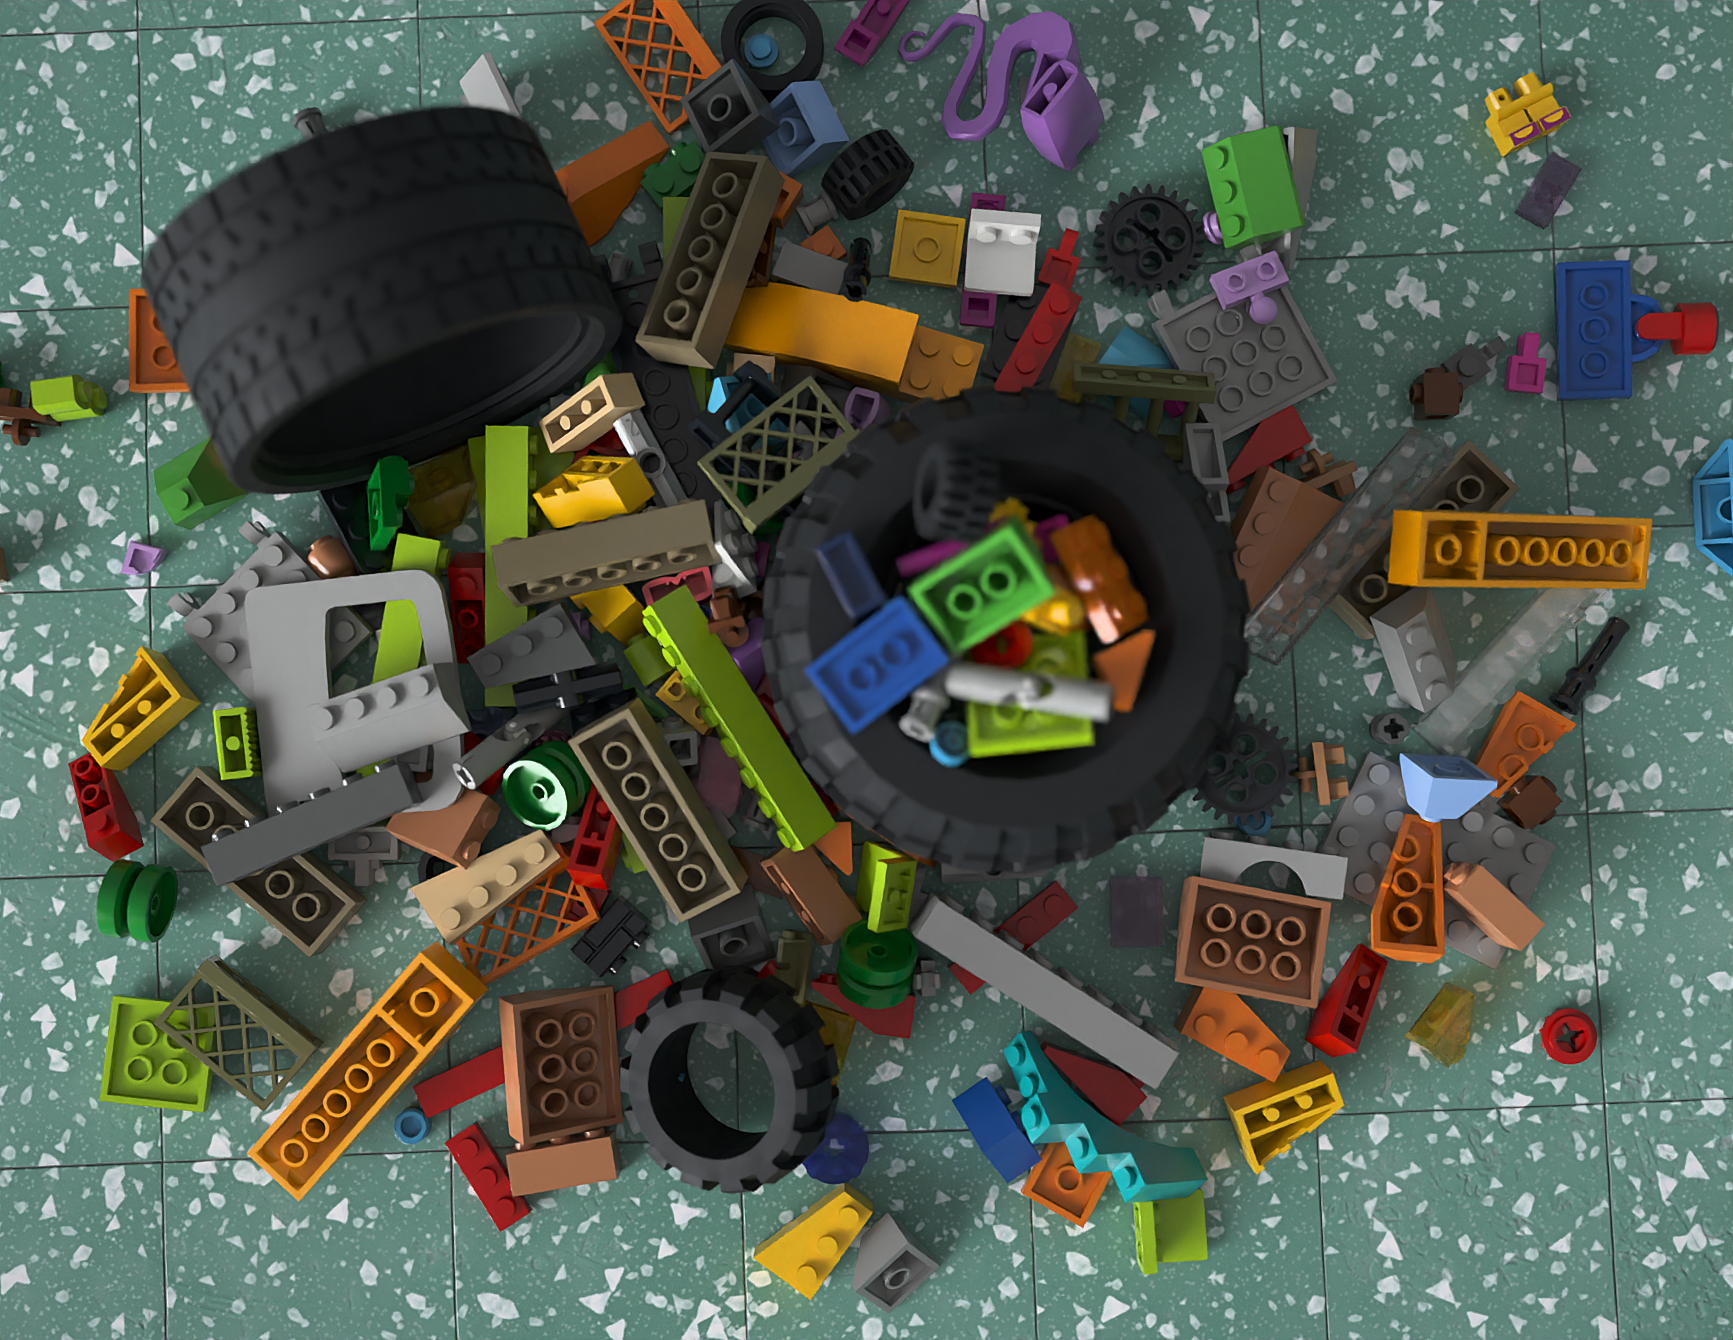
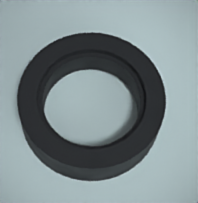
M741 0L731 9L723 24L721 48L724 63L726 64L731 59H734L768 101H773L792 82L815 81L824 58L823 31L816 13L804 0ZM767 17L784 18L794 23L801 30L806 40V49L801 61L792 70L780 75H764L754 71L745 63L740 54L741 39L746 30L758 20Z

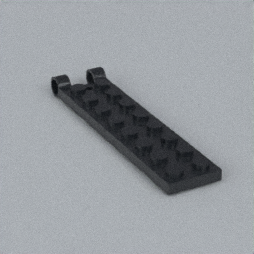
M656 240L638 245L645 274L613 282L606 255L594 256L623 320L619 338L611 348L617 374L633 373L645 403L640 410L663 453L668 457L670 466L688 499H705L715 522L714 502L718 500L723 501L722 493L697 464L710 451L685 428L694 417L701 413L689 366L656 361L635 341L663 269ZM636 289L638 291V296L636 298H630V290ZM649 455L643 463L646 473L656 472L661 465L658 455ZM712 461L710 464L715 469L714 461ZM651 497V498H650L651 505H652V506H657L656 503H655V501H654L653 498Z

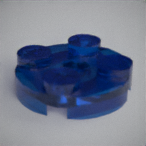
M836 1111L834 1121L825 1127V1139L812 1155L802 1163L809 1176L827 1184H841L859 1176L869 1155L867 1133L852 1116ZM831 1139H837L838 1145H844V1151L838 1152V1156L835 1157L831 1156V1153L824 1149V1146L830 1145Z

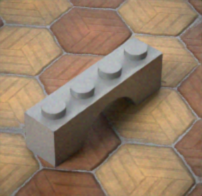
M1213 831L1212 837H1204L1199 875L1201 878L1235 884L1241 873L1249 866L1262 861H1276L1287 865L1297 874L1306 895L1343 900L1348 857L1340 856V849L1319 846L1318 853L1304 851L1305 844L1283 841L1282 847L1269 846L1268 838L1248 836L1247 842L1233 840V833Z

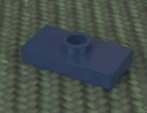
M851 530L814 548L851 621L887 603Z

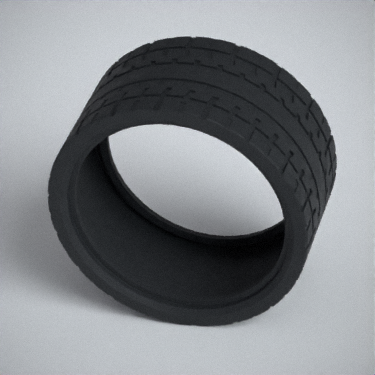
M438 105L376 115L320 132L270 153L220 181L185 207L156 238L146 255L142 269V283L145 293L230 480L241 489L262 494L279 495L313 492L368 480L379 459L399 456L408 461L409 467L468 443L467 439L485 436L486 426H505L543 405L550 398L557 396L586 375L614 346L623 325L621 313L536 131L528 122L515 114L497 108L477 105Z

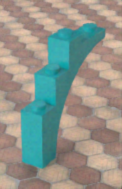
M1020 1031L1003 1050L1020 1093L1026 1103L1018 1113L1031 1144L1065 1142L1078 1173L1111 1171L1125 1203L1187 1198L1208 1180L1193 1148L1170 1147L1145 1140L1123 1130L1084 1102L1056 1072L1042 1052L1032 1031Z

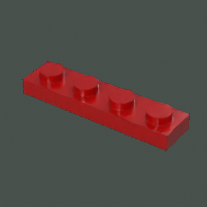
M1054 281L1051 283L994 384L995 391L1017 392L1021 391L1022 386H1034L1083 297Z
M1055 880L993 931L999 933L1001 928L1006 930L1025 945L1023 950L1026 951L1078 909V907ZM955 962L948 966L970 995L986 983Z

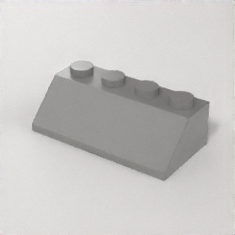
M451 662L429 664L305 707L316 743L343 773L472 731Z

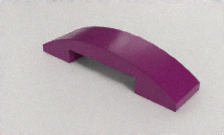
M868 0L856 20H851L834 47V51L864 68L886 40L910 0Z
M972 192L969 222L972 209L1005 211L1006 196ZM966 243L959 325L993 329L997 294L964 290Z

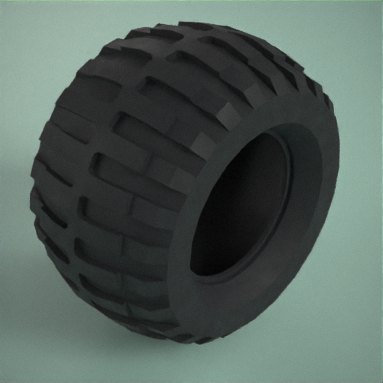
M988 384L961 389L958 395L950 398L934 400L933 397L927 396L900 409L899 415L880 425L870 424L847 444V449L830 465H822L805 490L804 499L792 517L786 518L776 547L777 554L770 575L765 579L763 611L765 612L763 642H761L764 662L769 676L774 701L773 707L786 734H788L802 762L801 764L818 784L827 791L843 812L864 827L877 833L896 846L897 849L926 859L930 858L958 870L986 872L996 870L1020 872L1022 874L1054 868L1055 865L1081 860L1086 862L1115 848L1116 843L1139 832L1145 833L1168 813V806L1186 791L1194 789L1210 765L1209 756L1219 741L1229 735L1238 708L1237 702L1234 700L1243 677H1248L1250 643L1244 640L1246 616L1252 613L1247 585L1245 579L1239 580L1237 575L1234 552L1238 551L1239 548L1224 520L1221 522L1216 520L1207 502L1206 496L1210 491L1190 469L1184 472L1176 465L1165 451V448L1168 446L1167 443L1143 427L1138 431L1130 428L1115 418L1116 410L1087 399H1084L1082 403H1075L1056 396L1057 390L1055 388L1022 386L1021 391L1011 392L995 391V386ZM947 436L991 445L996 453L999 469V487L996 503L1006 504L1008 498L1020 501V505L1028 509L1025 521L1038 525L1055 517L1066 515L1068 523L1071 525L1095 515L1097 520L1106 527L1109 533V543L1116 556L1124 562L1128 572L1127 577L1134 591L1143 598L1146 606L1145 612L1149 619L1108 641L1107 650L1145 631L1154 633L1131 708L1123 712L1117 710L1113 704L1112 713L1108 721L1091 718L1093 743L972 756L970 752L962 763L948 765L942 763L934 756L931 749V740L919 739L902 729L900 725L902 719L905 716H909L915 703V699L909 692L853 734L805 672L807 667L877 615L893 599L896 587L903 578L896 559L941 541L940 539L923 537L917 528L914 512L915 486L919 468L926 451L936 437ZM851 530L887 600V603L852 621L814 549ZM936 721L934 728L937 731L942 724Z

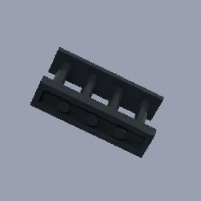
M750 360L733 373L741 383L715 413H710L707 409H704L685 427L710 452L733 435L726 428L725 423L751 393L767 408L785 395L769 379L767 372L759 365L753 364ZM792 400L784 407L791 408ZM774 413L769 419V427L777 418L787 428L790 424V415ZM795 416V422H803L814 435L815 423L809 417ZM764 422L757 426L756 429H764ZM750 434L744 436L741 441L740 452L752 453V446L761 436ZM787 439L773 456L786 458ZM736 443L728 450L736 451ZM793 443L792 454H793V453L798 449V447H799V446L796 445L795 443ZM717 457L730 471H734L735 458ZM740 458L738 477L759 480L760 461ZM765 463L764 480L780 482L781 480L778 478L777 472L784 464ZM746 485L757 495L758 486ZM763 487L762 495L771 488ZM805 492L777 514L784 522L786 518L792 517L802 502Z

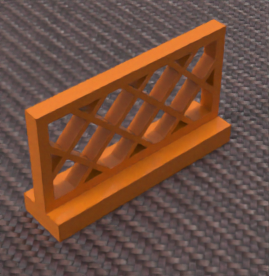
M623 0L595 21L594 24L666 131L672 135L689 123L690 120L684 107L682 115L671 123L665 116L667 100L681 102L680 100L683 98L682 96L668 94L671 76L688 79L686 96L693 90L694 80H706L720 69L722 65L678 0H652L654 2L652 17L635 15L637 3L641 0ZM659 11L665 19L658 18ZM616 19L627 20L624 38L611 36L606 27ZM634 21L650 24L647 41L631 39ZM657 25L669 26L673 30L670 45L654 43ZM678 39L684 47L677 46ZM617 43L623 44V49H622V51H621V49L619 48V46L617 45ZM630 45L646 48L643 66L630 64L627 60ZM653 49L669 51L666 69L650 67ZM676 52L690 55L689 73L673 70ZM696 67H698L702 75L695 74ZM636 71H641V72H642V74H641V79H640V77L638 76V74L636 73ZM648 73L665 75L662 93L648 91L646 88ZM654 98L661 99L660 106L656 103Z
M557 843L556 847L564 859L504 905L513 908L507 928L493 925L495 912L485 922L480 924L483 926L477 946L468 944L465 937L456 943L467 969L485 986L601 919L586 886L575 885L573 880H571L567 893L553 889L557 875L567 870L572 852L570 848ZM533 889L543 891L537 911L522 907L526 894ZM576 889H577V891H578L580 897L575 896ZM551 894L565 897L559 917L544 913ZM573 900L583 902L589 914L577 922L567 920ZM521 911L535 915L529 935L514 931ZM543 917L558 921L553 936L546 940L536 937ZM565 924L570 925L567 928L563 929ZM491 928L505 932L499 952L484 948ZM513 935L527 939L523 953L517 957L506 955ZM535 941L539 942V944L533 947ZM470 949H474V950H475L474 955H472V952H471ZM483 952L497 956L493 970L484 976L481 975L478 968ZM504 959L510 960V961L506 962L505 964H503Z

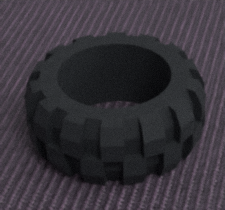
M726 965L715 971L706 968L667 986L649 1000L646 1012L636 1017L625 1042L624 1048L630 1051L632 1055L621 1061L620 1092H629L631 1105L625 1109V1114L634 1135L642 1131L651 1145L646 1153L663 1170H669L674 1166L682 1171L680 1181L707 1191H711L720 1184V1189L723 1193L755 1192L763 1184L774 1185L807 1160L825 1139V1127L834 1121L840 1096L839 1087L831 1085V1079L838 1075L840 1071L834 1043L825 1045L819 1029L826 1024L811 1003L801 1007L792 998L797 991L795 988L772 974L760 979L758 978V971L752 967ZM699 1022L719 1023L737 1030L747 1037L763 1055L771 1071L775 1087L774 1115L767 1131L745 1132L733 1129L712 1116L698 1099L689 1078L687 1054L691 1036ZM683 1072V1074L685 1073L684 1080L681 1082L678 1079L679 1074Z

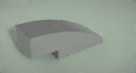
M1185 423L1183 426V471L1185 472L1190 469L1210 491L1206 498L1218 522L1224 520L1227 526H1229L1231 519L1226 495L1229 478L1219 423Z

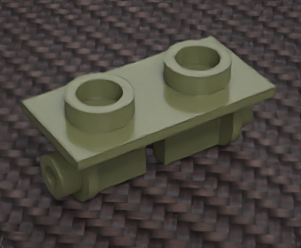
M788 929L783 930L782 936L778 937L779 945L776 962L783 963V968L775 969L774 976L795 988L797 991L792 998L797 1003L805 1004L814 934Z

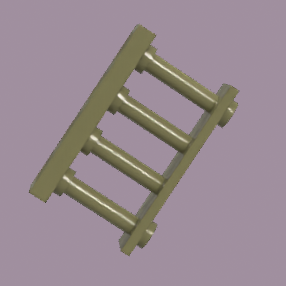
M1073 362L1072 389L1075 393H1081L1080 403L1084 399L1094 402L1095 395L1097 394L1116 396L1114 404L1116 412L1114 416L1125 424L1130 398L1151 399L1145 429L1168 444L1165 451L1172 460L1183 462V426L1185 423H1196L1199 404H1214L1216 386L1213 373ZM1166 400L1186 401L1179 435L1158 434Z

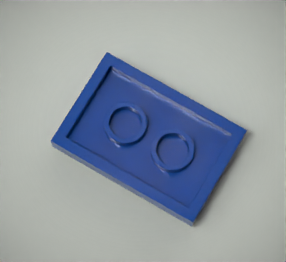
M900 596L807 667L805 672L849 730L855 734L943 667L950 659L902 596Z

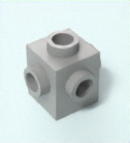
M679 716L665 717L662 719V722L655 723L682 768L698 764L697 750L700 749V737L698 731Z

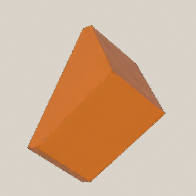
M1145 631L1091 659L1102 682L1114 685V705L1117 710L1125 712L1131 708L1154 635L1152 632Z
M835 821L837 827L818 839L813 845L849 876L853 872L851 821Z

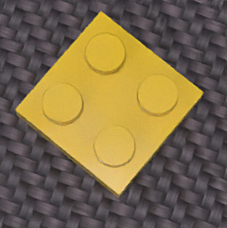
M898 209L889 280L956 289L966 219Z

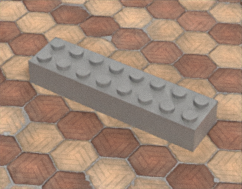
M932 891L929 893L909 925L916 938L1155 1090L1158 1088L1179 1054L1170 1046L1173 1040L1165 1035L1162 1030L1148 1021L1142 1026L1143 1020L1118 1002L1115 1007H1112L1114 1002L1107 998L1104 993L1090 984L1084 989L1082 987L1084 983L1064 967L1059 965L1058 969L1054 970L1053 966L1055 964L1049 961L1045 955L1032 947L1026 952L1023 950L1025 945L1006 930L1001 928L999 933L993 931L995 926L987 918L974 910H971L968 915L963 911L965 907L960 904V901L948 893L942 891L940 896Z

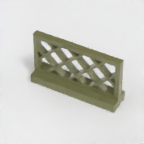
M808 376L701 458L697 464L744 520L742 524L752 534L801 496L822 465H830L847 449V444L861 431L853 429L815 380ZM807 388L817 399L816 411L796 409L797 396ZM792 400L791 408L784 407ZM822 406L827 411V413L821 412ZM774 413L790 415L789 433L768 430L769 419ZM795 416L816 418L814 436L794 434ZM821 419L835 421L843 433L835 439L819 437ZM764 422V429H756L757 426ZM747 434L763 436L761 454L740 452L742 438ZM768 437L788 440L786 458L766 455ZM793 440L813 443L812 457L807 461L791 459ZM736 443V451L728 450ZM818 444L826 445L820 451H818ZM718 456L735 458L733 476L719 475L710 463ZM740 458L760 461L759 480L738 477ZM765 462L786 464L784 479L780 482L765 481ZM791 465L799 466L790 473ZM725 482L732 483V490L728 487V485ZM737 483L758 486L757 500L746 508L736 496ZM763 487L771 488L762 495Z
M213 955L206 958L199 966L197 973L157 1018L154 1024L264 1112L324 1041L219 956ZM202 979L213 987L214 1001L195 1002L194 988ZM220 993L228 1000H221ZM188 996L189 1004L180 1005ZM234 1004L241 1012V1023L223 1025L221 1005ZM214 1006L216 1026L198 1028L196 1008ZM189 1009L191 1029L178 1030L167 1020L175 1010ZM248 1016L255 1022H248ZM261 1026L268 1031L269 1045L250 1047L249 1027ZM242 1028L243 1048L225 1050L223 1030ZM217 1031L218 1051L205 1052L199 1047L198 1033ZM184 1034H191V1039ZM275 1038L282 1044H275ZM289 1048L300 1057L291 1068L277 1069L276 1049ZM269 1050L271 1070L252 1072L251 1052ZM244 1053L246 1073L233 1074L226 1068L225 1055ZM212 1056H219V1062ZM278 1074H286L278 1083ZM271 1075L273 1090L264 1099L254 1091L253 1077ZM240 1078H246V1084Z

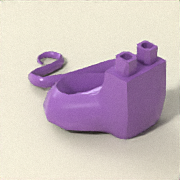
M1053 11L1032 13L1004 29L993 47L987 71L984 108L978 117L969 121H962L958 117V112L985 51L986 23L974 14L956 13L943 22L923 48L914 52H907L906 43L913 36L925 37V34L920 31H912L906 33L901 38L898 53L906 62H917L929 56L955 28L971 26L975 29L971 49L943 105L941 123L953 140L981 141L1000 126L1007 111L1010 80L1016 60L1023 53L1036 51L1035 64L1028 82L1025 101L1020 110L1023 129L1037 151L1054 165L1066 171H1072L1078 163V153L1084 146L1092 145L1099 137L1097 129L1105 119L1097 95L1083 73L1073 25Z

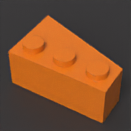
M1195 985L1174 1024V1027L1182 1034L1275 1083L1291 1052L1241 998L1232 992Z

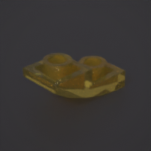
M1069 332L1048 388H1055L1057 390L1056 396L1080 403L1081 393H1075L1072 389L1073 362L1094 363L1102 343Z

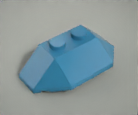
M1726 439L1694 476L1692 485L1696 548L1733 577V439Z

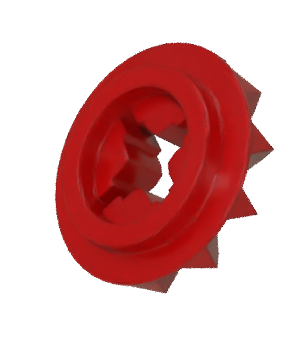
M1015 618L969 646L970 653L978 665L1009 670L1018 665L1023 667L1025 659L1028 655H1032L1033 637L1029 627L1022 620ZM998 635H1001L1006 644H1009L1006 647L1007 652H1005V655L999 653L996 648L998 645L997 641H999Z
M1573 1008L1556 1009V1012L1545 1017V1023L1539 1030L1542 1040L1540 1045L1549 1055L1548 1057L1562 1064L1572 1065L1583 1062L1593 1053L1596 1047L1597 1031L1593 1021L1585 1013ZM1563 1025L1568 1030L1579 1031L1570 1037L1571 1046L1563 1040H1556L1564 1034Z

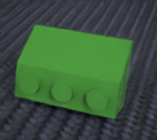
M1276 125L1229 136L1201 150L1225 249L1242 250L1253 243L1257 247L1305 226L1281 126Z
M1016 514L985 533L976 543L966 545L919 575L909 589L954 656L1056 594L1040 550Z

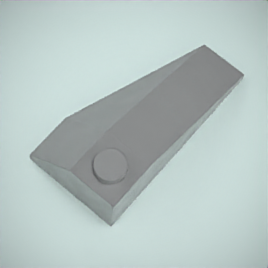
M1300 127L1282 128L1304 218L1316 166L1317 130ZM1236 132L1235 135L1242 134V133H1246V132ZM1302 228L1257 246L1256 249L1259 256L1275 250L1284 270H1293Z

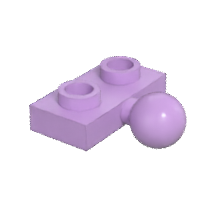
M1274 250L1215 273L1211 276L1210 282L1223 310L1251 300L1252 304L1249 311L1252 320L1258 324H1268L1276 318L1278 307L1272 298L1266 297L1264 294L1287 286L1289 278Z

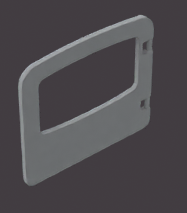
M412 569L256 587L247 592L245 596V611L266 809L269 818L277 815L276 808L284 804L297 801L298 805H301L305 800H310L308 795L315 791L329 787L332 792L343 787L341 781L346 779V773H343L316 743L305 707L333 698L329 632L330 613L334 608L410 599L416 606L427 665L451 662L460 690L456 650L445 590L435 575L426 570ZM464 733L433 743V777L429 782L417 783L424 803L400 813L440 810L452 806L459 800L464 790V785L456 777L453 771V764L465 755Z

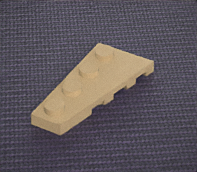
M540 829L472 860L467 870L458 866L410 889L447 944L454 945L561 862L564 857L546 831Z

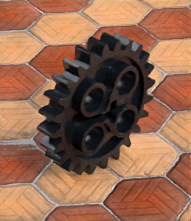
M1147 184L1144 193L1140 194L1138 188L1133 186L1130 198L1124 192H1120L1118 196L1119 204L1110 200L1107 205L1110 213L1102 211L1099 219L1104 224H1097L1094 230L1096 234L1102 237L1096 238L1093 242L1094 247L1102 248V250L1096 254L1095 260H1106L1100 271L1102 273L1110 270L1113 272L1109 281L1111 284L1118 279L1122 280L1121 291H1125L1131 285L1134 286V296H1137L1141 289L1144 288L1148 298H1151L1155 288H1158L1159 292L1165 290L1167 293L1169 284L1173 289L1177 290L1181 285L1179 278L1188 281L1192 276L1188 269L1196 270L1200 265L1195 258L1202 257L1205 250L1196 245L1202 244L1206 236L1196 234V232L1201 230L1204 223L1193 222V218L1198 210L1194 209L1187 212L1185 208L1189 199L1186 198L1178 203L1176 201L1178 191L1175 190L1168 197L1165 196V187L1161 185L1156 194L1152 192L1151 185ZM1145 211L1153 213L1156 217V222L1146 223L1141 218L1140 213ZM1126 221H1132L1134 226L1128 225ZM1169 234L1176 235L1180 239L1181 245L1177 247L1169 245L1165 236ZM1122 235L1129 237L1133 242V246L1130 248L1120 246L1117 242V237ZM1154 238L1155 242L1149 245L1143 242L1144 239ZM1165 256L1170 257L1172 262L1166 261ZM1147 258L1154 260L1157 263L1158 270H1146L1142 265V260Z
M1238 713L1235 714L1228 737L1222 738L1210 755L1222 756L1226 761L1225 770L1220 774H1212L1206 769L1194 787L1199 792L1192 800L1194 802L1201 799L1206 801L1202 811L1206 812L1212 807L1216 809L1214 814L1215 820H1218L1223 813L1227 814L1229 825L1233 823L1235 816H1240L1243 826H1246L1248 816L1253 815L1257 823H1261L1260 812L1263 811L1270 817H1273L1274 813L1271 806L1276 804L1284 808L1285 804L1279 797L1281 794L1292 796L1293 792L1286 787V784L1295 783L1298 780L1288 775L1289 770L1298 768V764L1290 763L1287 759L1296 753L1295 750H1284L1283 748L1289 738L1284 737L1278 740L1275 736L1278 733L1279 727L1276 726L1270 731L1266 730L1267 719L1265 718L1258 725L1253 724V714H1249L1246 722H1241ZM1241 736H1249L1255 741L1256 747L1249 755L1239 754L1235 749L1236 740ZM1260 752H1267L1265 758L1247 769L1248 777L1243 779L1240 775H1237L1221 787H1214V783L1235 769L1232 764L1238 760L1243 764ZM1267 764L1274 768L1276 773L1274 781L1269 784H1261L1256 780L1255 771L1260 765ZM1231 784H1240L1246 790L1245 799L1238 804H1233L1226 798V789Z

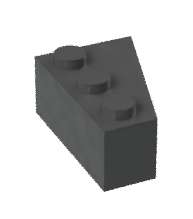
M558 603L467 657L485 689L600 663L565 603Z

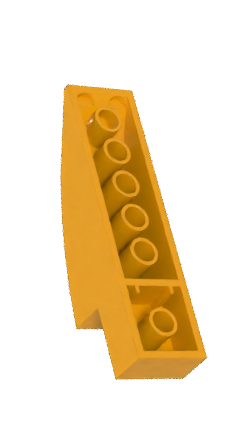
M769 282L768 287L744 289L723 348L743 354L776 356L777 364L787 366V363L812 366L863 387V389L875 391L905 402L915 403L927 396L933 397L934 400L954 397L959 394V390L972 388L984 344L918 325V314L863 300L852 302L842 295Z
M1393 510L1388 583L1416 587L1646 589L1652 519L1461 510Z
M437 941L422 950L247 1154L297 1201H300L459 1029L460 1021L489 988Z

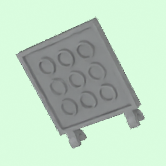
M1253 243L1243 248L1240 254L1234 258L1238 264L1259 257V253ZM1287 286L1264 294V296L1272 298L1278 307L1276 318L1268 324H1258L1252 320L1249 311L1252 304L1251 300L1223 310L1215 291L1177 311H1174L1165 290L1156 293L1151 297V300L1147 301V305L1153 315L1159 318L1151 327L1174 369L1211 372L1214 374L1216 386L1214 404H1199L1198 414L1203 423H1219L1222 443L1338 381Z
M246 521L238 531L248 541L258 547L255 553L202 606L198 604L190 593H185L183 596L180 593H176L167 603L177 613L188 619L182 628L255 705L245 611V596L247 592L256 587L321 580V578L308 564L307 558L281 531H275L270 535L259 521H256L254 524L251 521ZM352 606L336 607L330 613L331 675L375 632Z

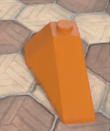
M650 120L556 172L557 178L590 248L609 235L618 217L625 208L627 209L630 206L634 195L641 187L640 181L644 179L642 174L645 169L653 163L658 162L660 164L670 150V146Z
M1406 814L1404 816L1371 913V950L1398 961L1430 964L1445 955L1441 822L1426 821L1420 815Z

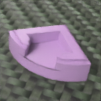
M130 540L121 573L128 575L146 574L162 563L168 550Z

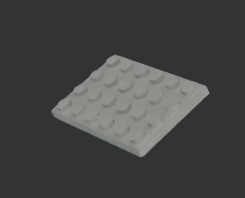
M1366 751L1348 787L1349 796L1343 797L1320 846L1340 849V856L1348 857L1344 894L1373 908L1403 818L1406 814H1420L1408 805L1401 767L1371 751ZM1476 804L1458 819L1441 820L1442 870L1449 863H1456L1457 861L1482 865L1527 907L1557 845ZM1443 895L1445 945L1496 970L1507 947L1496 944Z

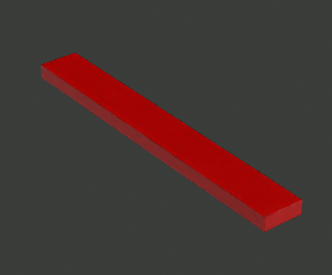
M668 968L614 993L616 1031L633 1024L637 1016L646 1012L649 1000L674 983ZM502 1045L413 1086L426 1118L428 1119L505 1083Z

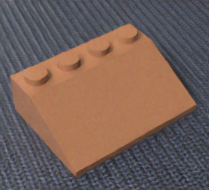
M1258 466L1229 529L1239 548L1238 551L1234 552V560L1238 579H1245L1252 610V613H1249V615L1294 634L1353 507L1277 470Z
M1196 876L1185 878L1179 909L1175 982L1317 1009L1332 903Z
M599 985L535 990L498 997L509 1135L524 1146L623 1123L613 986Z

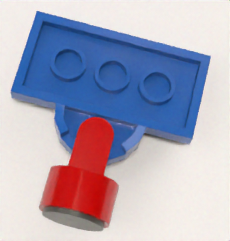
M1630 260L1560 262L1555 266L1557 401L1630 399L1632 397V364L1641 363L1659 351L1665 340H1671L1672 351L1675 355H1707L1715 348L1719 334V315L1716 306L1712 302L1677 303L1672 313H1664L1657 304L1659 301L1646 295L1631 294Z

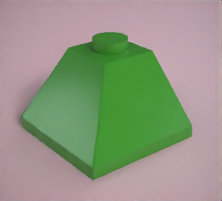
M211 437L153 471L157 496L173 523L189 530L249 495L246 490L239 488L230 480Z

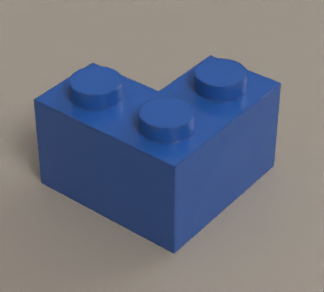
M985 1077L952 1100L981 1151L1007 1183L1042 1160L1035 1149L1040 1143L1031 1144L1018 1111L1015 1110L1011 1113L1007 1105L1012 1103L1001 1084L995 1088L989 1079Z

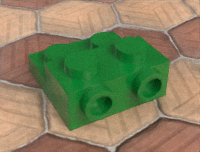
M694 140L688 145L685 142L677 144L670 151L669 155L671 158L661 166L658 162L651 164L642 174L644 179L640 181L643 191L662 215L663 197H690L706 156Z
M399 456L379 459L367 483L371 550L385 551L390 540L395 539L396 529L402 526V508L407 506L409 495L414 494V474L409 473L408 461Z

